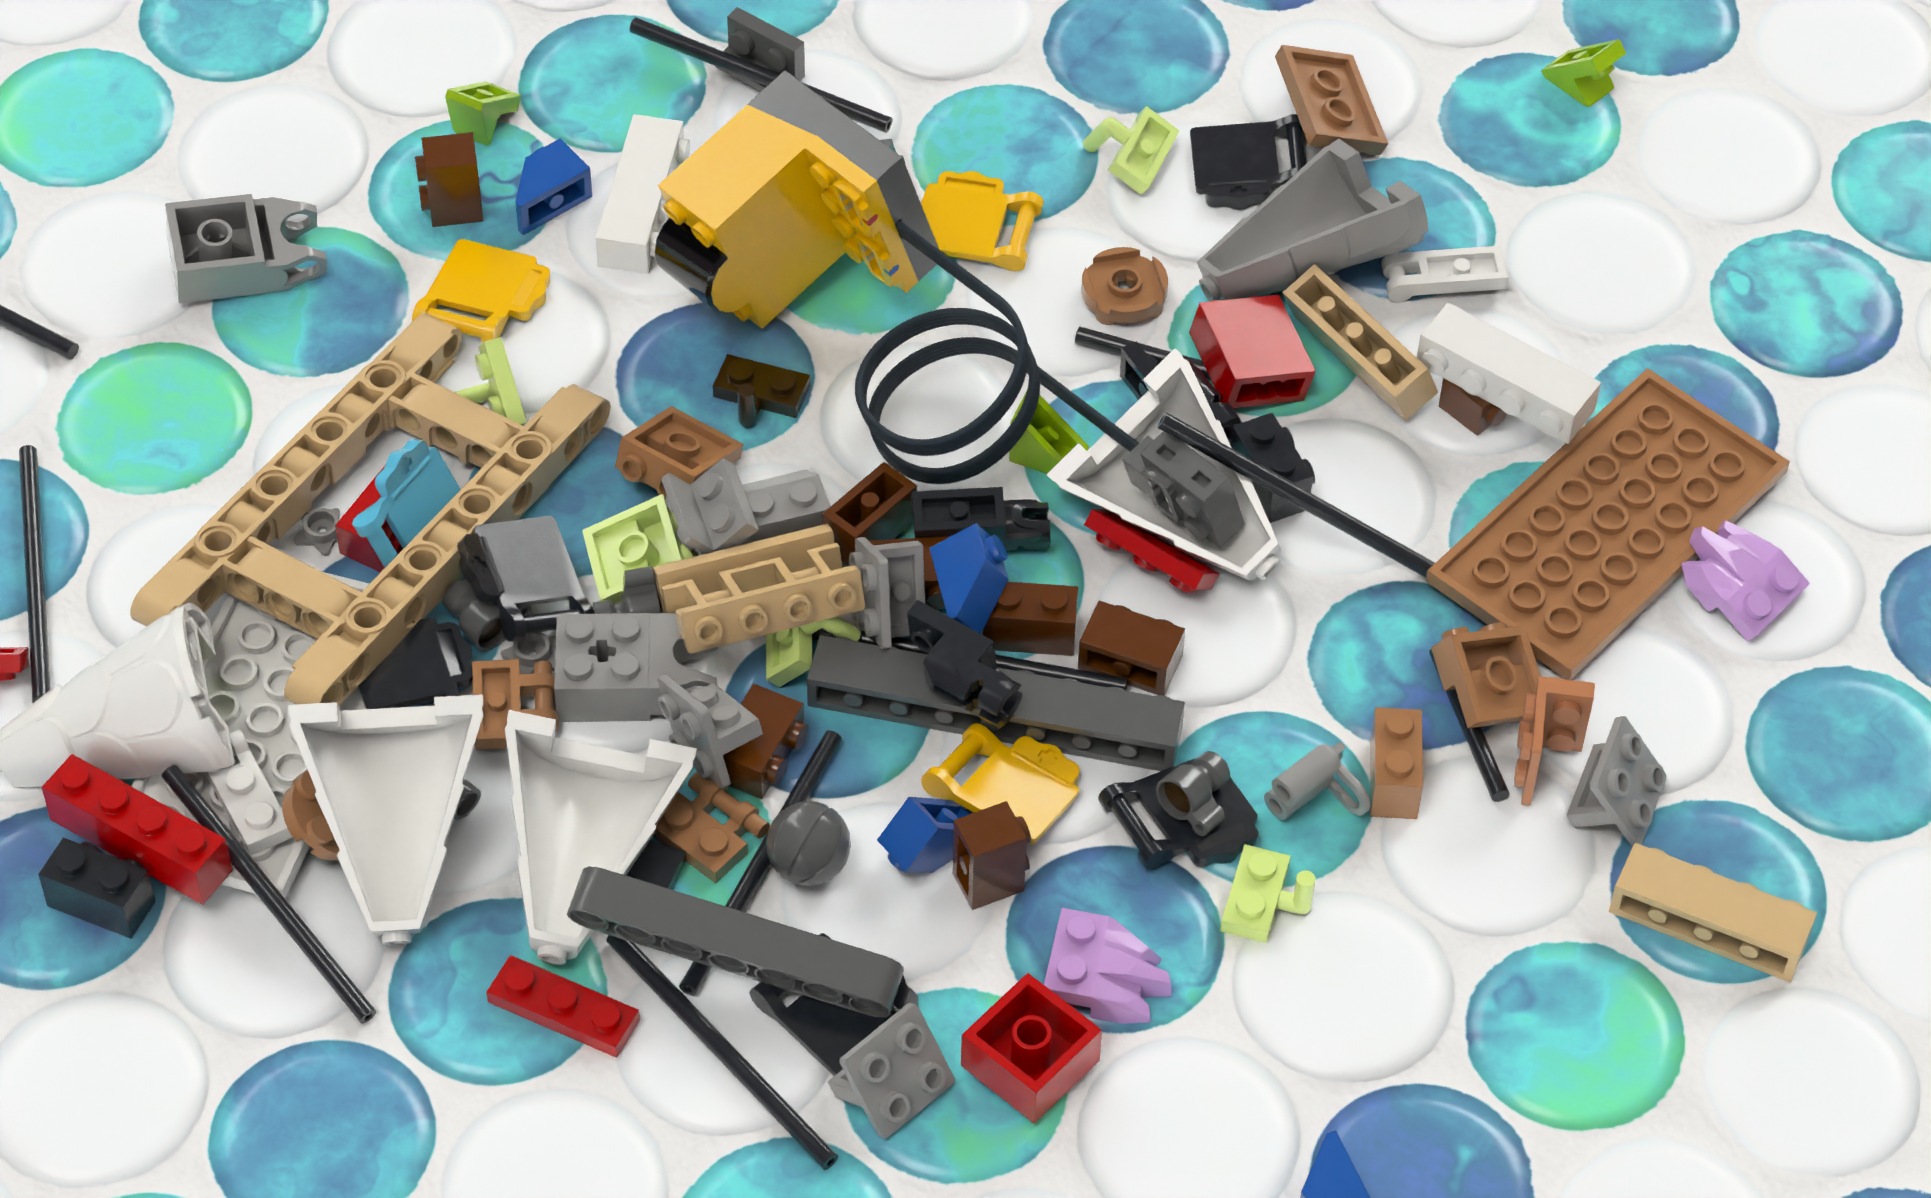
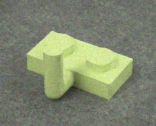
M1146 106L1137 115L1130 129L1113 117L1104 119L1083 140V146L1088 152H1095L1110 137L1122 144L1108 171L1142 195L1153 182L1180 130Z
M502 337L483 342L478 347L480 354L475 355V362L481 380L488 379L489 382L455 391V393L477 404L488 401L490 410L521 425L526 424V418Z
M837 616L767 634L766 680L777 687H781L810 670L812 663V634L823 628L836 637H846L856 642L860 639L861 631Z
M1244 844L1221 920L1220 932L1267 943L1277 909L1301 915L1307 914L1311 910L1316 880L1315 875L1307 870L1299 872L1296 876L1294 893L1284 891L1282 889L1289 869L1291 855Z

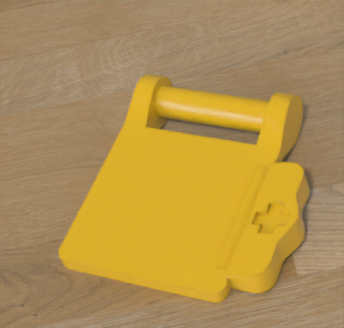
M945 171L939 175L937 184L930 183L927 185L921 205L939 250L947 256L989 262L1009 271H1021L1025 268L1028 257L1025 248L1035 217L1041 214L1044 200L1040 195L1029 191L1003 194L1004 183L1001 179L986 177L976 171L963 173ZM1007 210L1018 213L1009 245L996 248Z
M460 239L456 242L427 294L416 303L412 314V322L422 313H427L459 328L463 334L481 338L482 343L499 338L509 316L527 321L532 317L536 309L545 304L546 289L550 284V269L537 264V258L534 256ZM439 304L487 316L488 318L482 321L436 308Z
M974 723L963 733L961 744L941 765L929 768L921 778L922 787L929 795L936 798L953 800L974 813L1007 801L1015 817L1022 816L1031 835V843L1029 844L1033 845L1077 798L1079 787L1076 784L1080 768L1075 762L1067 759L1055 745L1042 744L1031 737L1023 736L1017 739L1010 748L1003 744L987 727ZM976 754L990 756L962 786L955 781L954 777Z

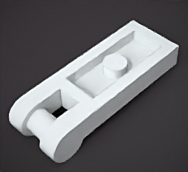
M1501 246L1401 252L1387 255L1381 262L1383 274L1389 279L1386 284L1388 297L1394 302H1403L1415 295L1507 289L1509 278ZM1416 272H1417V274L1406 275L1407 273H1416Z
M237 730L229 734L233 757L237 764L226 769L220 768L217 771L205 772L245 849L251 856L291 839L293 836L287 829L282 808L252 755L242 731Z

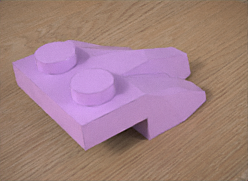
M1726 520L1722 521L1717 530L1719 535L1703 526L1695 528L1689 543L1701 561L1681 563L1686 587L1708 612L1718 607L1747 642L1757 637L1810 584L1780 548Z
M1061 908L1044 982L1047 988L1069 1004L1090 1007V1018L1120 1024L1150 1023L1149 1005L1143 999L1150 997H1172L1169 973L1155 967L1160 963L1161 958L1117 920L1110 916Z

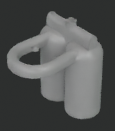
M1341 742L1332 747L1325 744L1318 745L1272 780V789L1264 794V800L1268 809L1280 820L1287 819L1326 788L1333 793L1348 811L1355 815H1364L1369 811L1371 803L1364 786L1341 763L1340 759L1343 757L1342 753L1345 749V745ZM1335 773L1343 780L1344 784L1353 790L1359 800V804L1333 778Z

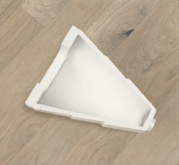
M1177 349L1172 350L1143 379L1148 391L1115 423L1116 426L1140 443L1147 435L1154 440L1163 432L1157 426L1163 414L1167 412L1231 448L1220 421L1215 419L1189 361L1184 359ZM1106 433L1088 451L1078 443L1047 474L1062 490L1120 516L1123 521L1173 542L1176 549L1249 581L1256 577H1259L1261 580L1266 579L1281 563V560L1277 558L1281 547L1251 480L1189 446L1191 449L1230 477L1245 523L1221 548H1218L1208 539L1200 541L1188 531L1182 519L1179 522L1172 520L1154 504L1149 496L1130 482L1122 460L1129 451Z
M193 603L179 606L167 615L152 622L111 653L102 656L88 665L64 686L58 684L0 729V772L4 773L14 787L43 786L71 754L117 779L148 778L150 775H162L172 765H177L183 773L211 772L234 765L228 726L209 701L203 660L216 655L210 621L207 616Z
M483 695L434 697L435 706L340 711L337 702L288 705L289 726L315 786L316 799L339 847L338 860L371 934L382 936V944H408L412 942L411 935L421 933L448 852L445 843L464 790L462 783L482 723Z
M509 710L505 736L514 794L511 798L520 851V856L517 858V870L529 945L533 951L538 953L537 958L553 965H563L566 963V960L577 957L595 931L578 925L567 916V911L583 868L588 866L599 867L627 875L653 837L659 820L691 773L697 748L650 739L646 756L556 738V719Z

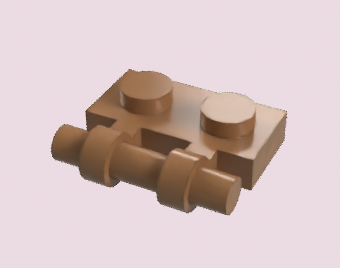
M519 659L472 661L473 695H483V719L475 742V750L507 748L505 727L509 710L556 719L555 732L558 731L559 715L554 710L555 676L552 673L551 662L545 660L538 661L534 664V674H520ZM521 696H532L535 699V709L521 710Z
M696 772L689 779L688 787L699 795L693 801H690L678 792L656 825L653 837L664 845L685 851L686 862L716 884L748 854V843L740 837L748 831L758 839H761L767 834L770 823L759 816V809L748 801L741 803L727 792L728 787L722 789L711 779H704ZM715 808H718L730 819L722 825L709 814Z

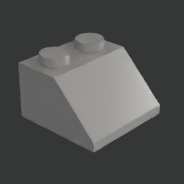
M806 469L743 484L742 486L759 530L741 545L822 525V513L831 505L819 475Z

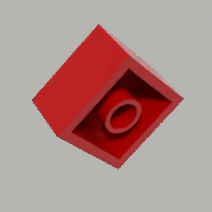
M1027 973L961 1035V1066L1035 1124L1100 1061L1102 1029Z

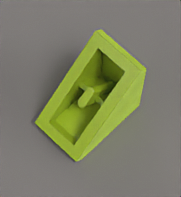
M1025 393L1023 399L1021 400V402H1020V404H1019V406H1018V408H1017V410H1016V412H1015V414H1014V416H1013V418H1012V420H1011V422H1010V425H1011V423L1013 422V420L1015 419V417L1017 416V414H1018V412H1019V410H1020V408H1021V406H1022V404H1023V402H1024L1026 393ZM1039 395L1034 416L1023 436L1009 451V461L1048 474L1078 443L1086 451H1088L1089 446L1048 402Z

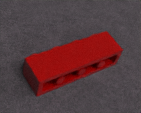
M73 754L66 759L41 787L50 820L121 860L128 858L137 861L148 870L150 876L202 905L205 904L233 871L226 838Z

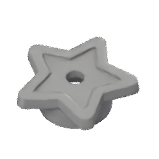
M317 508L307 512L301 518L303 529L293 539L295 545L314 546L322 556H328L334 543L338 542L335 525L339 521L340 510L338 508L331 510ZM320 529L326 530V532L319 533L318 531Z
M542 632L526 634L524 640L513 641V646L501 651L500 654L504 660L519 659L520 674H533L534 664L542 660L551 662L552 671H555V658L552 652L556 647V636L547 637ZM534 651L536 655L529 656L528 653Z

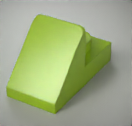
M1620 39L1566 51L1544 67L1541 72L1544 78L1582 105L1588 107L1614 89L1609 73L1615 69L1613 63L1627 53Z
M487 81L447 89L445 99L454 132L457 134L473 132L474 141L490 145L497 119L500 118L501 114L518 111L522 95Z

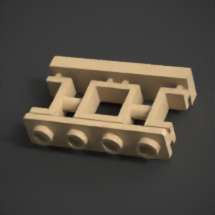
M828 524L653 567L660 610L662 613H676L679 635L684 639L685 648L690 654L861 611L865 608L861 572L857 566L853 565L842 568L840 547L834 542L833 530Z

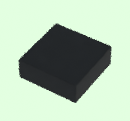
M650 840L626 876L672 890L686 862V852Z

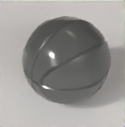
M815 801L798 802L785 808L772 821L766 840L767 855L776 872L784 879H788L789 882L802 886L820 885L831 880L846 865L851 848L850 832L841 815H838V812L833 808H829L828 805Z

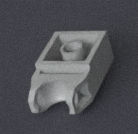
M252 194L165 203L166 234L179 303L287 291L327 273V258L324 251L288 242L318 227L316 205L276 197L253 199ZM296 214L308 216L300 222L287 221L289 217ZM305 261L318 262L315 266L306 269L296 267Z
M675 613L557 614L554 693L559 722L651 721V715H663L657 700L661 696L657 678L666 674L684 689L693 686H708L712 683L717 685L716 677L705 674L697 669L687 668L681 664L687 660L696 659L717 650L718 647L692 654L688 653L684 645V639L679 635Z

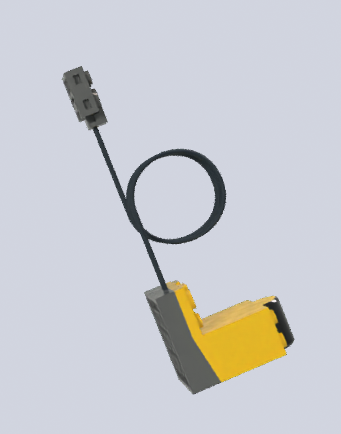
M786 70L658 185L666 202L662 207L669 217L662 224L656 237L654 253L657 264L666 274L714 312L722 314L733 312L741 321L745 322L747 319H750L763 329L846 252L859 264L865 261L869 271L881 282L890 287L897 286L905 293L936 265H939L1000 311L1010 321L1011 324L991 313L977 309L946 308L934 310L899 324L878 340L866 354L855 379L856 402L864 421L869 427L870 434L879 453L890 466L902 475L918 482L939 485L960 482L987 470L1001 460L1025 433L1037 408L1041 384L1127 449L1129 453L1122 460L1130 482L1149 496L1154 504L1172 520L1179 522L1182 519L1188 531L1200 541L1208 539L1218 548H1221L1245 525L1229 476L1184 442L1164 431L1154 440L1147 435L1140 443L1041 369L1036 363L1022 323L1012 306L998 293L939 250L902 156ZM949 325H975L993 330L1017 346L1016 350L1004 343L979 337L953 338L928 345L904 358L886 374L874 391L868 409L867 389L873 373L885 357L895 348L918 334ZM961 354L991 355L1014 364L1007 384L990 407L974 421L953 433L932 439H913L898 435L880 424L882 410L894 390L910 375L926 365ZM1026 373L1029 375L1024 402L1011 425L990 447L967 461L941 468L921 467L903 460L886 446L887 444L898 451L917 456L941 455L963 448L983 436L1001 420L1017 398L1024 383Z

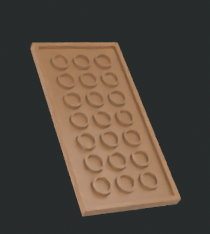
M1647 368L1581 428L1569 444L1565 443L1427 570L1426 582L1487 625L1504 622L1506 628L1525 626L1534 657L1563 678L1572 680L1683 573L1681 563L1696 561L1699 558L1689 543L1693 530L1703 526L1719 535L1717 530L1721 522L1726 520L1734 524L1787 473L1790 461Z

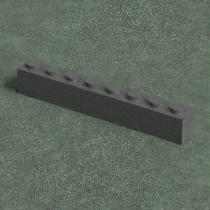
M819 636L807 677V703L810 707L961 735L970 725L977 723L987 727L1001 742L1014 744L1020 737L1028 736L1039 743L1055 745L1062 753L1156 771H1163L1173 767L1175 764L1183 728L1184 701L1173 700L1163 695L1151 696L1129 692L1119 687H1102L1081 683L1070 678L1058 679L1042 676L1026 670L1015 671L998 668L1013 681L1021 684L1022 686L1018 691L1023 693L1014 715L1006 725L998 728L979 717L982 708L978 707L974 708L971 712L962 708V705L932 690L926 684L923 662L928 654L900 650L893 646L888 649H881L878 645L856 642L846 637Z

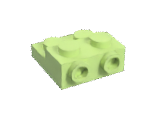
M664 494L582 530L600 601L610 600L613 603L621 601L625 570L648 566L655 567L698 556L696 550L688 549L678 538V525L673 512L665 502Z

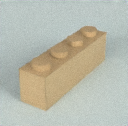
M1315 264L1282 292L1293 316L1405 421L1439 393L1429 369Z
M1634 843L1617 880L1609 912L1790 983L1803 955L1817 916V912L1805 908L1796 901L1781 899L1760 891L1749 883L1734 881L1713 873L1707 867L1687 863L1669 856L1660 849L1648 848L1638 843Z

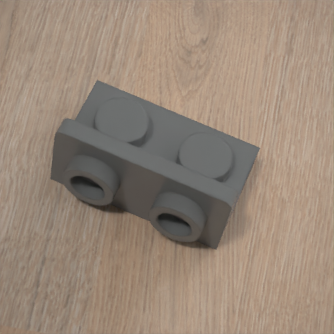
M738 7L727 16L728 47L724 52L780 74L786 70L799 81L805 77L804 41ZM715 66L760 91L767 87Z

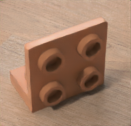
M1538 676L1535 694L1526 693L1523 721L1520 720L1517 740L1520 756L1517 758L1514 776V786L1522 787L1521 804L1531 805L1542 747L1551 748L1555 751L1570 750L1582 752L1594 700L1595 683Z

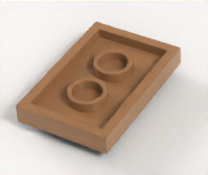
M1281 45L1275 55V59L1309 146L1324 148L1340 139L1359 153L1381 155L1387 147L1388 141L1354 56L1351 54Z

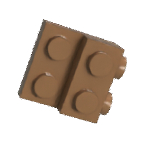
M670 406L621 438L615 468L619 469L623 477L628 481L647 484L656 489L659 495L664 494L666 497L661 478L667 473H671L691 485L722 458L731 463L738 461L741 458L744 444Z
M1504 622L1486 625L1476 632H1469L1468 627H1458L1441 634L1442 641L1432 646L1431 650L1444 691L1456 689L1467 728L1523 721L1526 693L1535 694L1538 676H1540L1525 626L1506 628Z

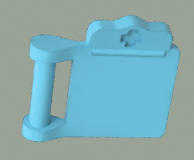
M411 439L402 449L390 453L384 469L375 479V486L381 497L375 504L358 514L354 518L352 525L360 537L368 539L383 566L386 567L398 554L381 527L385 519L404 549L461 489L439 451L435 447H428L427 443L423 440Z

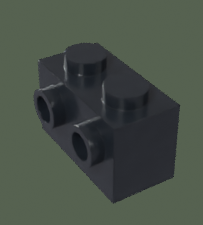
M1273 413L1232 426L1230 444L1232 449L1311 493L1312 484L1315 483L1312 465L1307 459L1301 458L1295 449L1291 432L1287 427H1281ZM1251 481L1269 523L1305 511Z
M63 837L38 874L48 907L132 939L156 902L147 869L135 860L128 858L121 860L105 854L98 847L87 842L79 844Z

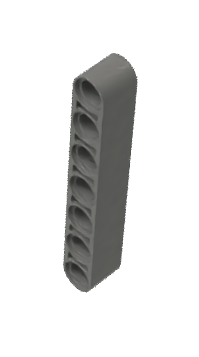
M588 866L583 868L567 911L568 918L588 929L873 1017L883 1018L891 1014L904 973V967L896 960L887 956L599 867Z

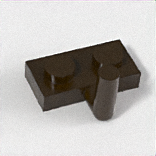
M727 354L713 384V397L738 403V420L744 427H750L755 423L761 409L797 418L810 388V375Z

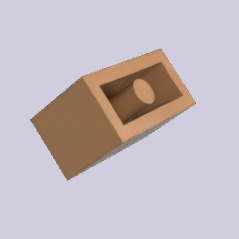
M1375 707L1370 736V817L1417 819L1423 790L1422 710Z

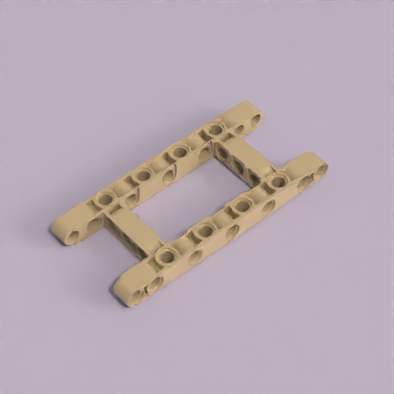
M422 313L320 410L139 590L132 602L130 616L132 620L147 627L158 618L187 603L195 604L205 613L226 592L317 639L292 665L294 670L290 674L284 689L285 699L294 704L337 702L338 706H340L393 651L416 623L424 619L439 604L447 589L463 578L461 573L462 559L457 548L458 542L466 534H471L476 525L518 520L603 429L610 414V401L578 385L571 384L567 388L562 386L525 426L512 421L435 383L455 363L453 358L460 348L462 332L459 328L432 315ZM399 427L421 438L429 447L433 444L458 456L460 462L464 464L470 462L481 468L362 592L269 545L275 538L280 540L312 508V501L330 483L334 485L366 453V447L383 430L388 431L390 428Z

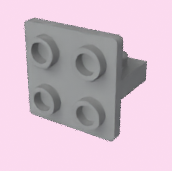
M722 458L691 485L671 473H667L661 478L667 495L665 502L673 512L678 525V538L688 549L692 551L698 550L707 554L739 546L759 530L735 464Z
M865 537L855 538V552L850 553L849 566H857L861 572L865 608L861 611L853 612L852 617L855 624H859L866 635L870 636L881 649H888L892 646L891 638L910 636L907 619L908 610L917 600L925 604L923 545L918 540L872 545Z
M666 674L657 678L661 691V696L657 698L658 705L665 718L670 722L673 734L669 735L670 743L697 748L693 765L698 774L704 779L710 778L722 789L727 787L731 782L723 755L763 734L759 718L714 683L699 687L689 693Z
M1626 716L1615 717L1606 743L1593 744L1566 816L1575 828L1616 824L1630 845L1633 846L1634 843L1640 845L1643 843L1647 829L1652 822V816L1661 791L1665 787L1666 773Z
M908 1003L840 1058V1064L843 1069L831 1078L828 1084L836 1098L863 1107L876 1134L887 1139L953 1085L955 1078L918 1005Z

